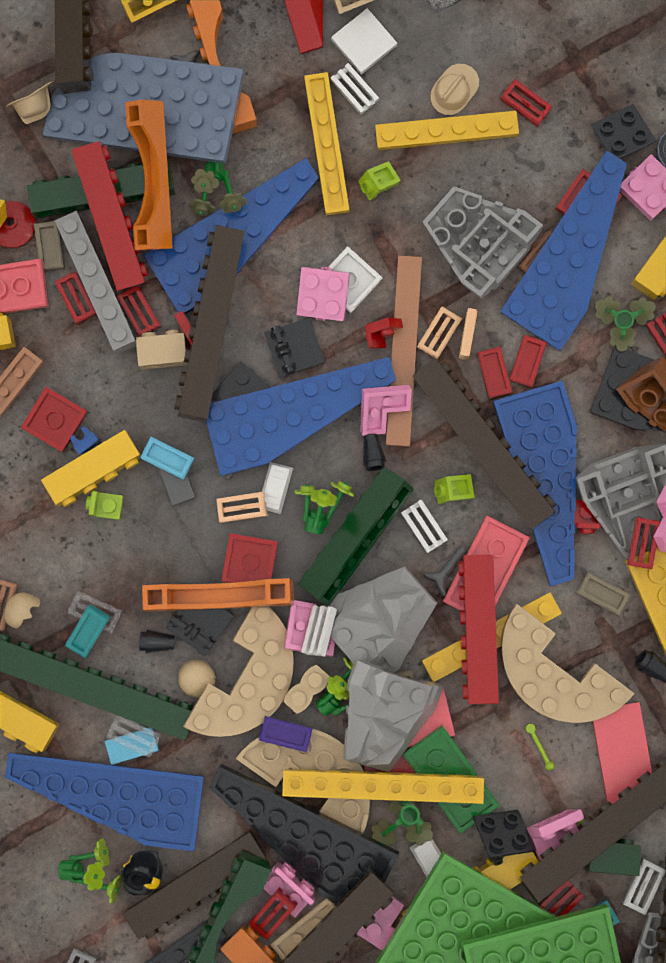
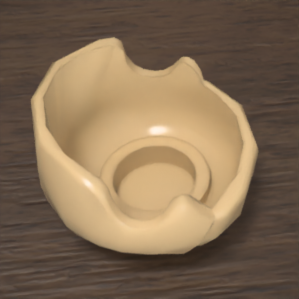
M24 592L13 595L4 610L5 622L8 626L18 629L22 625L23 620L32 618L30 609L31 607H39L40 599Z
M191 659L184 662L179 669V686L190 697L199 698L208 683L215 686V673L204 660Z

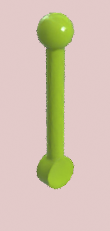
M531 723L527 724L525 729L531 734L546 763V770L552 771L555 765L549 760L535 733V726Z

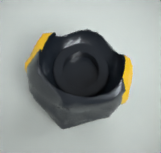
M139 851L130 856L129 861L123 865V870L121 871L123 888H125L128 894L135 896L148 895L158 888L163 874V866L157 851Z

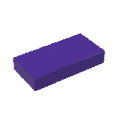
M264 716L258 740L307 753L313 728Z

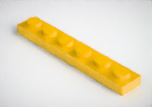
M328 72L305 75V86L326 216L349 212V204Z
M517 111L378 124L375 125L377 150L379 151L517 137L519 135Z
M551 592L522 607L543 624L562 614ZM508 615L496 620L497 648L502 646L503 628ZM461 640L421 660L432 682L461 668V661L466 660V650H461Z

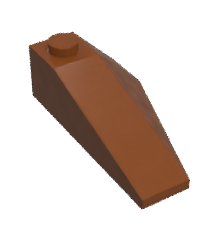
M661 356L644 365L619 385L616 390L630 409L636 413L639 411L649 419L648 423L653 427L657 425L666 432V359L664 356Z

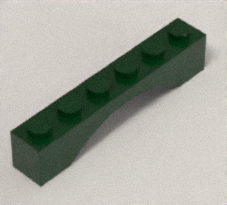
M243 850L239 858H234L230 868V877L228 880L225 879L221 885L220 898L218 902H213L210 908L209 921L207 924H203L200 929L199 942L189 952V963H215L216 946L223 927L241 905L262 892L272 871L268 860Z

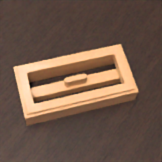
M441 307L417 348L424 351L427 355L438 359L462 318ZM443 314L447 315L428 347L425 346V342ZM452 318L455 320L454 324L436 352L432 349Z
M468 308L466 312L458 359L467 360L470 356L477 309Z
M265 492L216 499L219 523L268 516L266 511L267 505L264 500ZM255 498L259 500L258 503L223 508V503ZM260 508V512L224 517V513Z

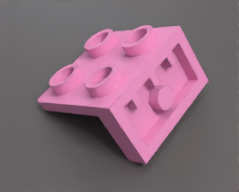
M567 809L527 827L539 862L542 860L540 855L550 847L554 850L561 845L559 840L571 831L574 835L578 832L576 822L584 819L581 809Z
M278 861L271 868V874L263 889L272 896L280 887L283 890L282 893L284 895L288 894L292 902L295 900L298 905L290 913L293 917H296L308 903L312 905L315 902V893L313 891L315 888L305 879L301 881L297 878L296 870L289 863L285 862L282 864Z

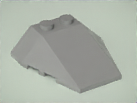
M665 443L633 447L589 464L576 477L583 502L626 559L629 556L635 518L639 517L662 521L663 519L656 502L666 484ZM641 523L635 555L639 554L644 523ZM654 525L649 527L645 551L650 550Z

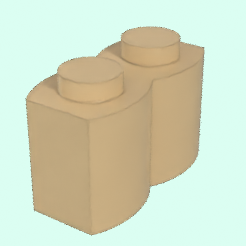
M318 665L310 667L304 673L301 682L294 685L288 691L284 703L296 714L302 712L311 703L313 695L325 688L328 683L327 679L330 676Z

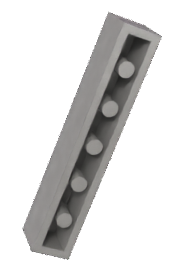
M75 211L55 220L113 351L116 355H119L137 347L136 338L78 212Z

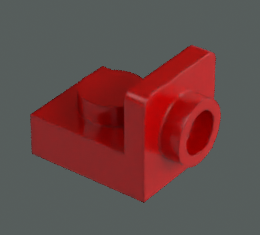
M385 318L366 324V340L369 348H386L385 337L394 335L395 330L403 328L402 319Z
M576 500L575 529H579V534H594V530L601 529V524L583 500Z

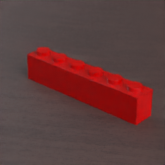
M97 141L71 149L116 290H122L146 282L145 277L148 276V271L145 263H140L138 253H141V250H135L134 240L130 233V230H133V224L130 216H125L122 208L126 206L122 192L118 193L115 183L119 182L115 169H110L107 161L111 159L107 145L102 146V142Z
M493 554L464 555L463 561H458L459 576H463L464 585L459 586V600H464V610H460V625H465V635H461V650H466V660H462L461 665L462 675L466 674L467 684L462 685L463 699H467V705L499 704Z

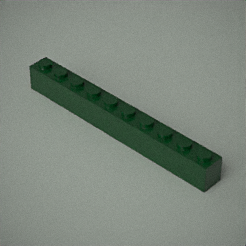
M0 633L1 672L184 741L187 740L190 730L184 728L183 725L194 705L184 701L176 704L170 701L171 697L160 692H157L156 696L147 693L148 688L135 683L133 687L124 684L125 679L111 675L110 678L104 677L99 669L88 666L87 670L78 667L79 662L69 658H65V661L56 659V653L45 649L40 653L32 650L34 645L24 641L16 644L10 641V636Z

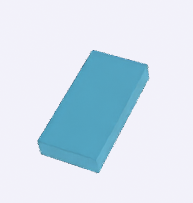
M150 437L140 459L182 480L185 479L195 458L153 437Z
M150 727L105 741L111 765L159 751L154 730Z

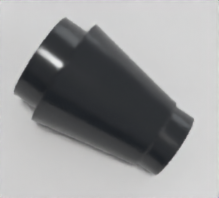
M365 435L363 437V465L367 471L381 470L385 467L387 460L378 435Z
M148 629L146 632L140 631L139 651H145V654L174 650L175 635Z
M642 651L635 661L638 671L666 683V664L653 651Z

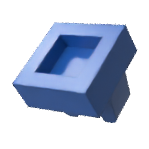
M86 427L80 428L84 432L82 440H78L74 435L70 437L74 449L80 456L102 443Z

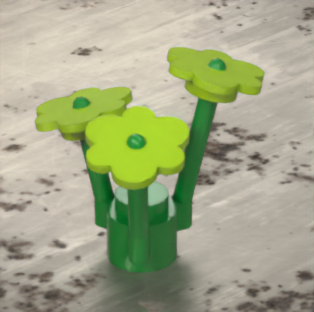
M103 838L97 841V847H95L94 852L83 855H70L69 860H62L59 864L58 876L61 880H70L71 883L87 885L90 891L94 889L106 890L107 896L110 898L109 903L111 904L116 902L121 888L120 875L114 878L113 881H110L109 885L103 884L102 879L105 877V871L102 868L110 863L109 849ZM96 858L97 861H100L89 864L86 872H84L83 864L79 863V861Z

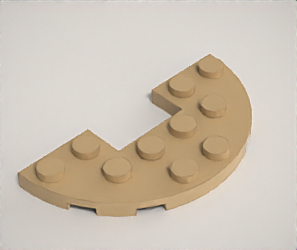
M518 604L514 605L503 628L502 663L512 688L532 709L558 721L570 723L589 722L614 713L635 694L595 663L592 664L580 682H578L542 654L556 633Z
M251 607L232 640L234 643L250 651L252 655L230 694L228 695L208 683L184 723V728L207 736H233L259 726L263 723L264 716L270 717L278 709L288 692L292 680L294 660L293 651L284 649L286 628L270 607Z
M317 729L312 730L307 753L259 741L258 737L249 743L236 758L275 787L283 778L284 768L363 771L360 764L344 759V744ZM328 798L319 812L363 833L369 817L370 799Z

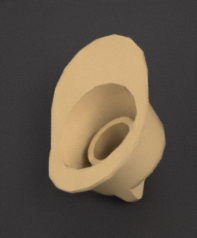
M466 64L450 66L431 90L433 107L444 115L459 113L474 96L479 87L477 72Z
M55 80L39 88L29 96L11 102L6 106H13L25 124L42 119L50 110L51 103L48 88L55 83Z

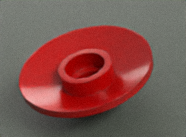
M17 201L5 202L7 218L0 227V245L6 248H18L28 243L33 237L36 220L31 214L29 207ZM9 219H14L12 226H7L6 224Z

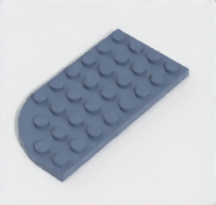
M108 53L91 59L94 79L91 81L90 91L63 94L57 86L50 100L51 106L47 113L43 136L46 139L81 144L101 141L102 146L107 145L109 148L139 152L133 136L127 129L125 102L156 100L163 101L167 156L226 164L245 72L239 68L123 53Z

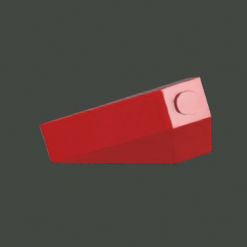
M283 0L300 55L323 48V0Z

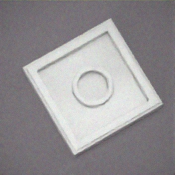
M368 8L331 37V41L361 75L397 46V42Z
M348 246L329 266L331 270L350 273L346 310L350 314L383 280V277Z

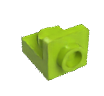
M389 161L367 170L358 181L362 192L366 194L370 201L375 199L379 193L395 187L401 182Z
M471 474L448 476L434 482V493L438 504L475 498Z
M92 491L91 496H88L86 500V510H89V515L93 517L121 520L124 496Z

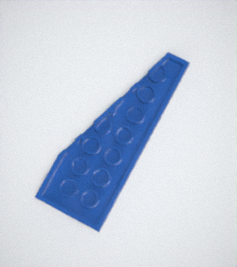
M608 151L605 152L500 311L501 314L547 342V344L558 351H561L587 312L627 163Z
M307 158L243 195L247 199V204L242 206L240 211L225 213L223 208L174 236L172 238L173 249L151 250L144 254L145 259L178 312L182 311L184 314H187L194 310L196 301H201L202 293L198 292L200 278H205L207 270L202 269L205 254L210 255L211 246H207L209 232H214L216 225L245 231L236 273L237 276L242 270L241 268L256 254L275 232L279 224L288 217L292 209L299 201L301 202L319 181V177Z
M390 357L211 403L207 426L220 476L269 464L306 438H309L343 414L358 406L362 402V389L387 387L395 382L396 379Z
M559 381L493 401L503 437L511 445V448L508 449L513 457L518 455L526 465L523 470L528 476L533 474L541 484L538 488L544 496L548 493L556 503V506L553 507L556 513L532 530L549 586L573 580L575 564L574 519L576 510L577 425L564 383Z
M8 753L6 779L42 794L48 799L56 801L91 820L104 824L120 834L129 836L143 845L195 851L204 776Z

